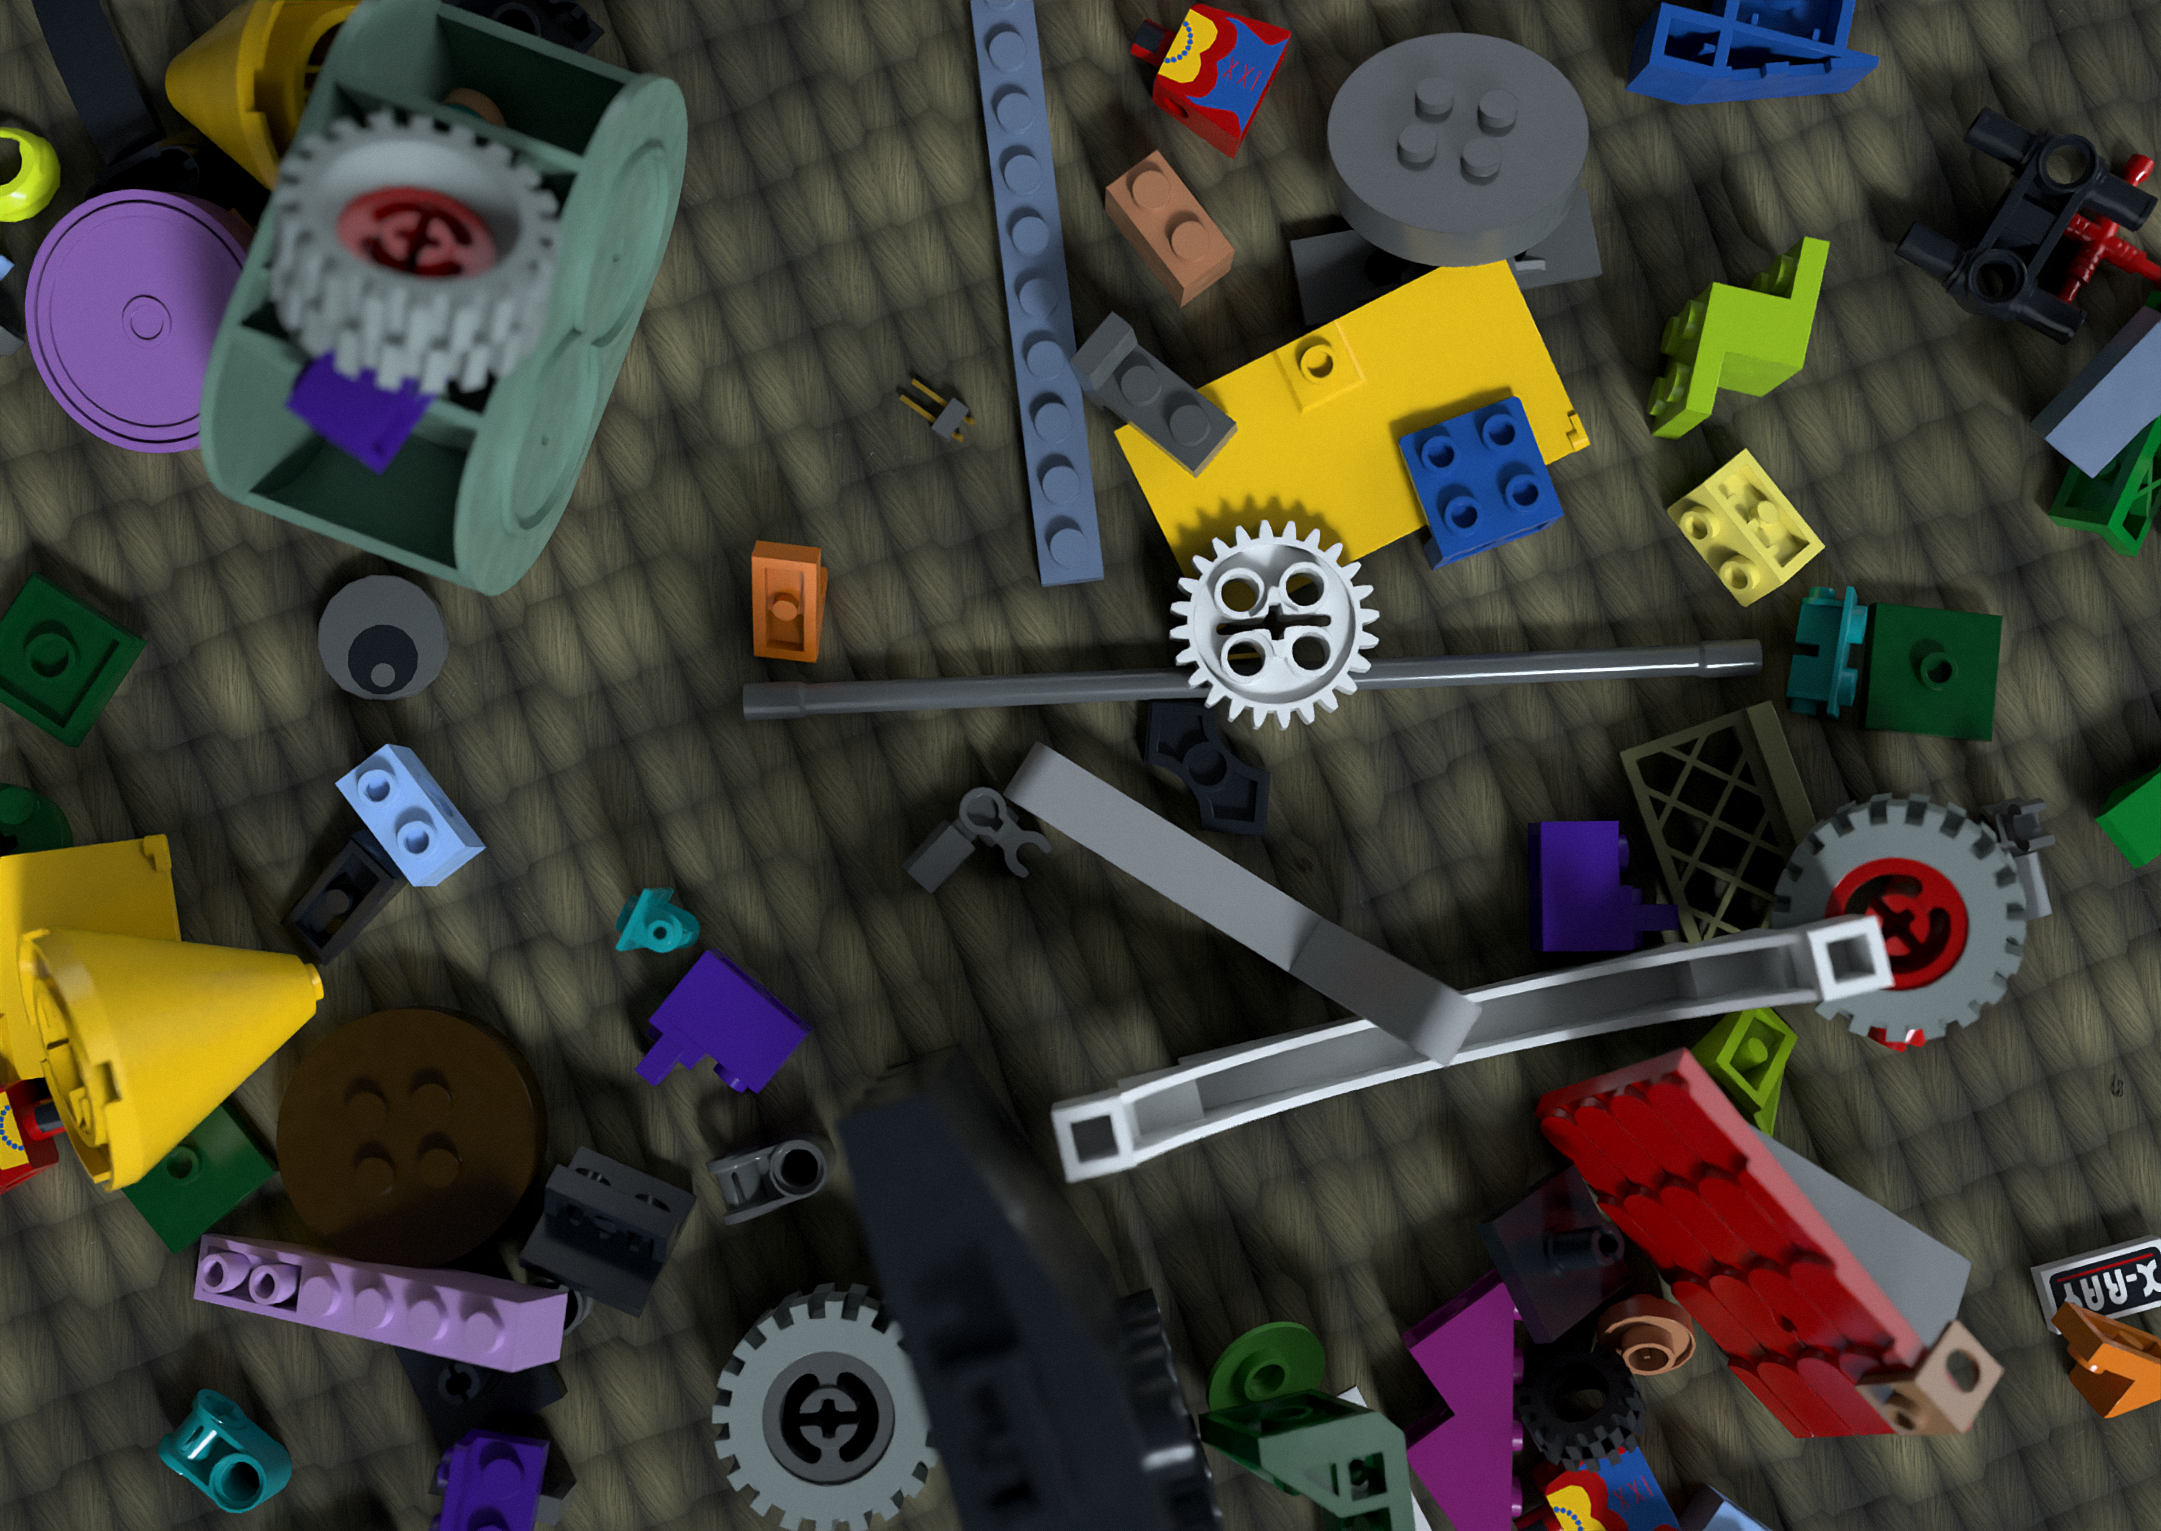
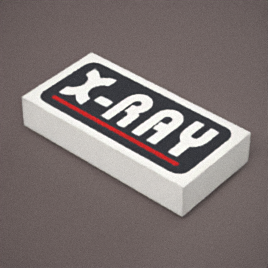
M2153 1234L2030 1268L2048 1330L2056 1334L2062 1333L2050 1320L2065 1301L2111 1319L2161 1306V1237Z

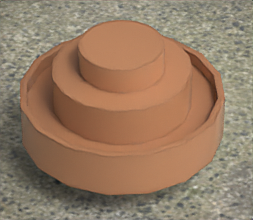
M1648 1294L1633 1295L1622 1302L1610 1306L1599 1316L1596 1326L1597 1342L1607 1345L1611 1356L1617 1352L1624 1359L1627 1367L1630 1368L1633 1374L1656 1375L1681 1367L1692 1357L1696 1347L1691 1316L1681 1306Z

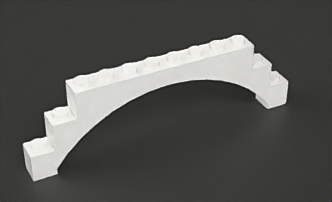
M1846 914L1783 930L1754 928L1695 943L1668 941L1634 949V951H1626L1458 991L1457 993L1469 999L1483 1010L1449 1066L1507 1052L1627 1028L1767 1006L1817 1000L1829 1001L1892 986L1893 981L1877 917ZM1357 1015L1178 1058L1179 1066L1117 1080L1119 1088L1053 1103L1052 1117L1067 1181L1071 1182L1137 1166L1138 1162L1251 1120L1345 1092L1442 1068L1443 1066Z

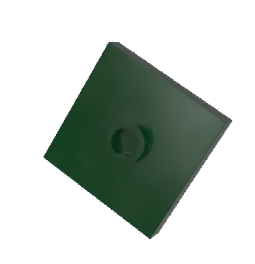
M33 571L0 620V703L65 745L78 748L149 641L45 574Z
M1887 603L1869 605L1858 730L1981 743L1992 742L2003 616Z
M225 1099L139 1181L124 1186L121 1190L170 1251L176 1255L186 1250L202 1234H205L278 1174L280 1170L276 1160Z

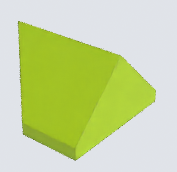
M1769 1006L1731 1011L1689 1053L1742 1119L1772 1138L1785 1063L1798 1036Z

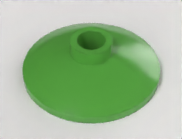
M1284 1321L1268 1323L1245 1333L1220 1355L1210 1372L1206 1385V1402L1209 1411L1311 1388L1317 1390L1325 1367V1355L1320 1341L1303 1325Z

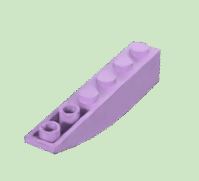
M209 1233L202 1234L193 1299L499 1370L515 1372L560 1359L568 1293L442 1266L412 1268L361 1262L333 1248Z

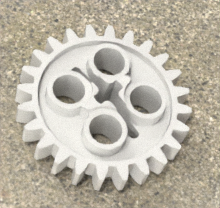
M1262 520L1258 529L1257 539L1251 540L1247 532L1239 525L1235 527L1233 532L1234 547L1231 549L1217 537L1211 541L1210 548L1215 559L1213 562L1197 555L1193 557L1191 566L1200 577L1199 581L1180 577L1177 588L1191 599L1190 602H1175L1171 604L1170 613L1186 620V625L1170 630L1169 640L1187 642L1188 648L1177 655L1174 662L1176 666L1195 665L1197 671L1186 684L1189 689L1205 683L1212 688L1204 704L1207 708L1212 707L1222 698L1230 702L1227 711V720L1230 722L1244 708L1251 711L1252 728L1257 730L1265 720L1267 713L1274 714L1279 730H1285L1288 727L1290 712L1295 710L1306 725L1311 724L1314 721L1313 703L1317 702L1329 713L1333 712L1338 708L1336 698L1332 692L1334 688L1348 695H1352L1357 690L1356 684L1347 672L1350 670L1366 673L1371 667V664L1357 652L1359 649L1374 648L1378 644L1379 638L1362 631V626L1374 622L1379 617V611L1363 609L1359 603L1369 596L1374 589L1372 585L1353 587L1350 580L1357 573L1361 564L1354 562L1341 568L1336 563L1343 547L1340 542L1331 546L1325 552L1317 548L1320 540L1319 529L1315 528L1306 540L1302 542L1296 540L1294 521L1288 522L1281 537H1273L1268 521ZM1296 576L1309 578L1317 586L1319 593L1318 601L1309 606H1300L1292 602L1285 589L1286 581ZM1242 582L1248 585L1254 592L1255 606L1244 612L1233 611L1224 604L1221 597V589L1228 583ZM1268 611H1274L1279 622H1292L1321 615L1328 616L1330 619V625L1325 627L1301 625L1287 627L1280 635L1279 640H1272L1271 633L1267 629L1244 631L1226 636H1221L1216 631L1217 626L1222 624L1238 626L1258 625L1263 622ZM1301 639H1312L1323 648L1325 654L1322 668L1313 671L1305 670L1298 666L1292 655L1293 644ZM1240 644L1251 646L1260 655L1262 661L1261 670L1252 676H1241L1235 673L1228 664V651Z

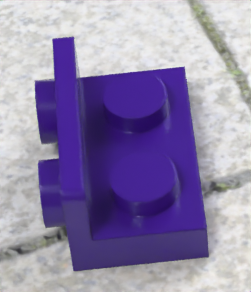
M472 1428L454 1445V1448L448 1447L442 1457L437 1485L440 1489H446L442 1514L434 1516L429 1531H534L550 1441Z

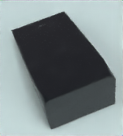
M369 828L351 835L281 920L280 924L323 966H327L403 889L409 880Z

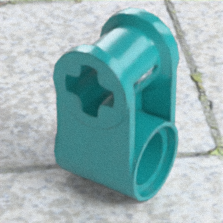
M202 1389L191 1401L193 1410L175 1432L166 1433L156 1445L160 1458L171 1469L187 1477L214 1500L218 1507L231 1513H243L255 1508L281 1491L291 1477L292 1462L289 1453L283 1445L276 1442L252 1422L234 1401L210 1389ZM244 1462L252 1465L258 1472L260 1479L259 1488L249 1485L244 1479Z

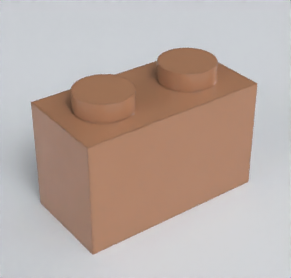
M1155 150L1106 187L1105 211L1180 308L1230 271L1235 249L1158 150Z

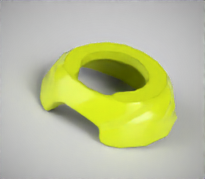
M0 127V138H12L20 142L19 149L22 157L21 170L16 178L0 186V222H18L34 217L50 203L60 187L61 167L55 150L45 138L18 128Z

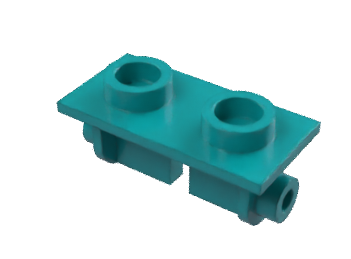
M1847 586L1845 601L1835 600L1836 590L1810 587L1808 598L1801 599V610L1795 642L1796 644L1819 646L1818 657L1793 654L1785 699L1791 700L1790 712L1795 714L1815 716L1817 705L1827 706V714L1831 721L1838 722L1840 707H1852L1857 683V669L1847 668L1851 643L1862 644L1867 621V606L1857 605L1858 597L1854 587Z
M669 887L644 888L640 897L634 894L629 897L619 914L615 930L621 932L622 935L615 949L622 952L647 947L656 952H669L675 948H688L697 941L700 934V925L693 914L669 903L674 892L673 889Z

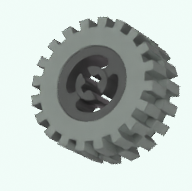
M835 1283L817 1285L813 1293L803 1296L801 1290L786 1296L774 1310L771 1307L768 1308L745 1334L733 1351L731 1359L724 1367L717 1387L722 1389L721 1394L713 1404L712 1423H721L722 1430L714 1444L719 1459L731 1455L734 1462L726 1477L736 1492L747 1483L750 1484L756 1493L749 1506L762 1517H764L772 1504L785 1511L779 1526L791 1531L798 1530L802 1518L815 1520V1531H835L837 1523L844 1521L849 1522L850 1531L869 1530L874 1514L880 1512L883 1519L887 1521L901 1511L904 1497L907 1494L915 1498L926 1483L930 1467H935L937 1462L886 1295L882 1302L867 1297L869 1286L852 1283L848 1292H835ZM843 1372H850L863 1380L872 1391L878 1407L879 1423L876 1431L869 1439L857 1447H852L847 1442L856 1432L864 1408H858L863 1392L859 1384L851 1377L844 1375ZM807 1373L816 1375L818 1380L811 1386L800 1408V1413H807L800 1428L804 1437L811 1444L819 1448L811 1446L797 1435L790 1423L787 1412V1396L790 1386ZM825 1399H835L836 1410L844 1411L839 1422H831L828 1411L820 1410Z

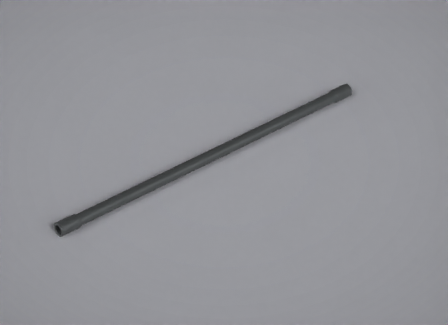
M1757 638L1702 640L1695 644L1367 658L1366 660L1371 664V667L1366 673L1349 670L1347 674L1356 684V691L1697 676L1699 678L1758 676L1762 668V649ZM1324 660L1299 661L1296 663L1305 670L1314 671L1322 668ZM1261 663L1229 665L1235 673L1241 676H1252L1261 670ZM1195 666L805 683L803 681L744 683L743 710L746 721L799 719L808 715L1201 698L1207 697L1212 688L1207 683L1191 689L1187 687V682L1197 671Z

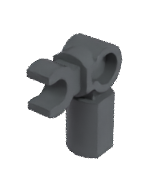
M977 787L966 792L959 801V816L954 822L950 824L943 819L900 865L930 894H933L976 849L970 843L976 836L989 848L997 843L1003 849V859L1007 868L1022 878H1025L1029 872L1017 861L1016 853L1019 846L1023 843L1031 842L1036 844L1045 854H1048L1052 848L1042 834L1033 830H1022L1015 824L1020 816L1005 803L998 792L991 788Z
M2015 797L1977 807L1974 812V824L1978 826L1983 821L1996 834V843L2001 850L2005 851L2008 849L2017 865L2019 883H2023L2027 921L2052 914L2038 853L2031 850L2051 846L2055 843L2054 834H2046L2039 823L2038 812L2047 809L2046 802L2041 798L2024 801L2022 798Z

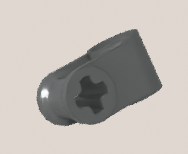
M807 1131L764 1145L756 1144L712 1159L705 1164L708 1173L716 1174L727 1211L723 1214L725 1225H732L758 1217L781 1205L814 1194L835 1172L837 1156L836 1150L829 1139L820 1133ZM793 1149L808 1150L814 1155L818 1162L816 1178L806 1180L799 1178L793 1173L789 1164L790 1153Z

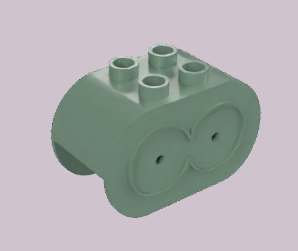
M363 0L349 16L331 47L289 154L299 158L300 142L313 133L329 143L331 124L349 119L359 132L366 131L368 115L390 114L394 128H410L411 115L432 118V132L450 136L455 124L474 131L472 145L482 150H485L495 141L511 151L508 168L514 170L527 164L539 177L536 194L550 192L557 206L554 221H561V240L542 332L539 331L536 347L526 358L518 353L515 369L500 378L486 366L483 385L463 390L456 376L450 377L444 385L443 393H439L382 473H377L308 427L283 406L291 396V384L299 369L309 360L318 359L319 356L316 357L302 345L303 326L291 330L287 328L279 315L280 299H273L270 279L276 201L275 187L210 353L202 386L199 411L201 454L211 482L223 496L232 501L484 595L496 596L506 592L525 575L544 549L558 525L577 483L659 271L673 228L685 170L688 138L685 100L678 85L669 78L655 73L635 74L448 5L440 0ZM456 88L476 90L496 104L505 119L506 130L443 107L440 104L449 92ZM413 251L409 278H416L417 264L421 255L419 252Z

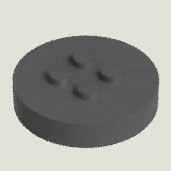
M1440 33L1409 39L1382 50L1366 60L1346 79L1339 89L1331 106L1327 126L1326 178L1329 191L1339 212L1353 229L1373 245L1395 256L1421 264L1443 267H1471L1502 261L1534 247L1558 228L1572 209L1579 193L1589 143L1588 118L1577 91L1563 73L1549 61L1521 45L1504 39L1473 33Z

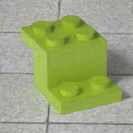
M1804 236L1783 255L1779 254L1773 264L1764 272H1758L1750 290L1712 282L1694 300L1689 299L1677 317L1671 316L1669 318L1661 342V353L1669 355L1664 378H1656L1647 406V413L1655 416L1651 435L1677 440L1708 418L1712 413L1717 387L1762 397L1803 369L1830 242Z

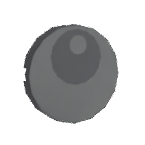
M370 575L348 583L329 601L319 622L318 650L326 671L342 689L371 701L405 699L420 693L438 677L449 653V638L447 637V627L444 622L446 618L442 607L426 589L398 576Z

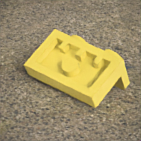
M1746 448L1727 461L1695 489L1676 501L1667 510L1668 515L1686 538L1692 543L1736 600L1744 607L1749 606L1783 585L1825 548L1824 544Z

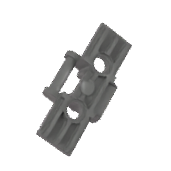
M1586 189L1579 190L1575 203L1567 217L1547 238L1524 251L1521 260L1515 262L1514 256L1506 259L1520 290L1601 276L1602 269ZM1355 229L1289 242L1305 329L1323 326L1440 267L1413 262L1388 253L1366 240ZM1378 254L1389 255L1398 262L1401 274L1395 283L1384 286L1377 285L1367 275L1366 262Z

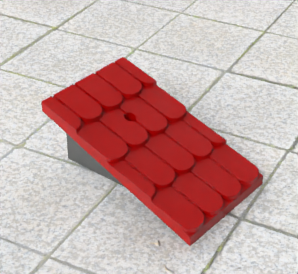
M1686 1048L1541 1095L1534 1114L1541 1120L1540 1130L1570 1164L1575 1163L1580 1175L1599 1194L1596 1202L1598 1206L1672 1283L1671 1293L1674 1298L1730 1356L1727 1366L1795 1438H1813L1814 1435L1816 1437L1854 1436L1855 1433L1858 1435L1897 1434L1854 1386L1861 1376L1914 1372L1945 1324L1948 1321H1955L1971 1268V1261L1745 1122ZM1945 1369L1946 1376L1950 1384L1956 1390L1963 1392V1390L1958 1386V1384L1954 1381V1379ZM1972 1421L1965 1431H1970Z

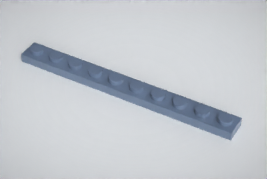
M970 0L1042 587L1104 580L1082 391L1069 361L1077 351L1033 0Z

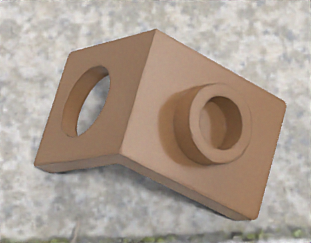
M1955 1320L1948 1321L1914 1372L1861 1376L1854 1388L1900 1436L1964 1434L2003 1373V1369L1968 1331ZM1953 1350H1959L1964 1353L1973 1368V1381L1970 1388L1965 1392L1956 1390L1946 1376L1945 1362Z

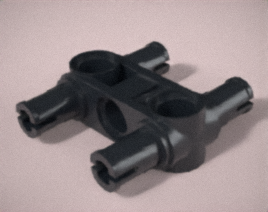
M1985 106L1970 125L1962 141L2012 167L2010 174L2013 177L1973 242H1968L1963 246L1920 221L1915 220L1901 238L1894 254L1942 279L1941 287L1945 288L1944 292L1954 297L1957 304L1964 311L1974 315H1987L2000 323L2004 321L2011 323L2015 319L2064 346L2076 334L2087 312L2037 286L2039 279L2036 276L2077 210L2080 211L2085 206L2134 233L2146 222L2154 210L2158 198L2109 173L2110 165L2105 163L2106 159L2098 155L2094 145L2085 137L2076 134L2060 135L2049 128L2046 130L2039 128L2034 133ZM2049 156H2060L2069 162L2072 169L2070 183L2062 184L2054 181L2049 176L2046 164ZM1987 267L1993 269L2000 275L2003 288L1998 298L1987 297L1979 291L1976 285V275L1980 268Z

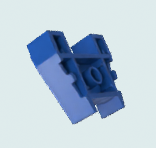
M1713 0L1710 14L1661 2L1637 30L1624 90L1682 105L1844 93L1878 66L1879 57L1846 49L1856 0Z

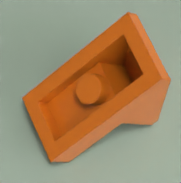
M756 540L751 556L754 656L816 663L819 653L828 580V570L821 566V548Z
M2065 1301L2050 1321L2070 1342L2067 1346V1351L2078 1362L2069 1374L2070 1382L2098 1415L2104 1418H2112L2160 1400L2161 1340L2157 1336Z

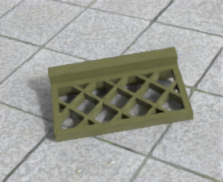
M1772 701L1757 702L1737 709L1734 712L1617 752L1671 903L1678 905V922L1686 943L1712 939L1717 927L1732 934L1742 931L1721 921L1736 887L1769 901L1756 927L1768 929L1771 923V911L1777 902L1778 894H1774L1775 890L1773 894H1770L1740 879L1756 846L1779 856L1784 870L1797 846L1801 844L1808 832L1817 824ZM1731 727L1740 752L1729 774L1696 760L1707 735ZM1694 740L1688 755L1672 748ZM1662 752L1683 762L1668 796L1645 786L1636 762L1637 759ZM1744 765L1752 785L1738 779ZM1692 767L1725 782L1709 815L1676 800ZM1734 786L1755 795L1762 812L1751 834L1718 820ZM1649 796L1664 803L1658 817H1656ZM1673 807L1705 822L1689 856L1667 846L1661 831ZM1766 825L1774 845L1760 839ZM1714 827L1747 841L1731 875L1699 861ZM1671 856L1686 862L1679 877ZM1695 867L1727 882L1711 916L1689 906L1684 894V888ZM1693 916L1708 922L1701 937Z

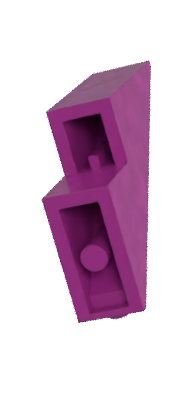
M1496 1266L1399 1336L1444 1399L1402 1430L1405 1437L1407 1461L1457 1531H1511L1512 1517H1520L1522 1511L1521 1482L1518 1476H1512V1451H1521L1523 1443L1522 1418L1519 1411L1513 1410V1385H1522L1524 1375L1522 1349L1520 1345H1514V1320H1522Z

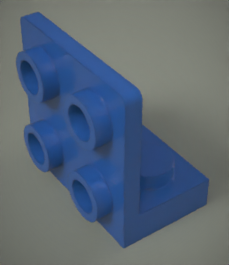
M1518 397L1502 400L1401 437L1398 442L1400 454L1432 535L1429 541L1422 547L1431 571L1548 529L1564 515L1521 400Z

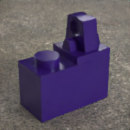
M330 348L321 354L318 359L309 360L299 369L291 384V396L283 406L308 427L381 474L439 393H421L420 378L401 376L399 390L377 386L378 370L363 366L356 378L335 369L337 351ZM445 377L444 385L447 383L450 377Z
M1618 821L1528 823L1529 931L1531 950L1543 952L1634 951V947L1643 946V931L1678 930L1677 904H1642V889H1633V886L1620 885L1619 873H1625L1627 870L1629 849L1626 836L1619 834Z
M710 949L705 951L648 1020L652 1025L646 1034L656 1043L634 1070L650 1084L656 1086L666 1078L678 1062L691 1070L698 1062L711 1056L718 1062L713 1067L714 1072L725 1083L741 1093L748 1087L757 1094L769 1084L814 1028L719 949Z

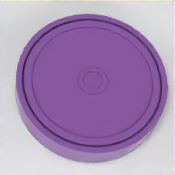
M130 189L102 194L87 200L65 215L41 244L29 274L25 298L26 329L33 359L46 386L62 408L81 426L97 437L125 449L144 453H171L201 449L199 411L205 372L217 333L254 243L256 235L253 231L227 210L210 201L193 195L155 190Z

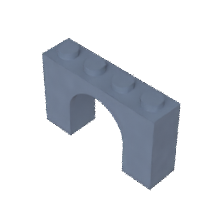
M2144 305L2028 425L2092 479L2148 423L2161 415V313Z

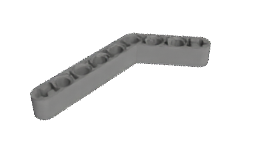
M1038 741L1034 742L1002 794L1297 979L1445 1068L1449 1066L1483 1010L1446 985L1318 915Z

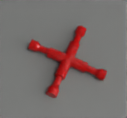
M2132 154L2123 168V180L2137 187L2138 184L2147 180L2155 163L2145 155ZM2075 213L2062 236L2073 241L2079 247L2062 275L2065 282L2059 290L2057 297L2071 304L2079 288L2087 286L2101 259L2107 260L2110 264L2130 275L2135 272L2154 282L2159 292H2161V267L2146 259V252L2116 236L2120 225L2100 214H2097L2092 222Z

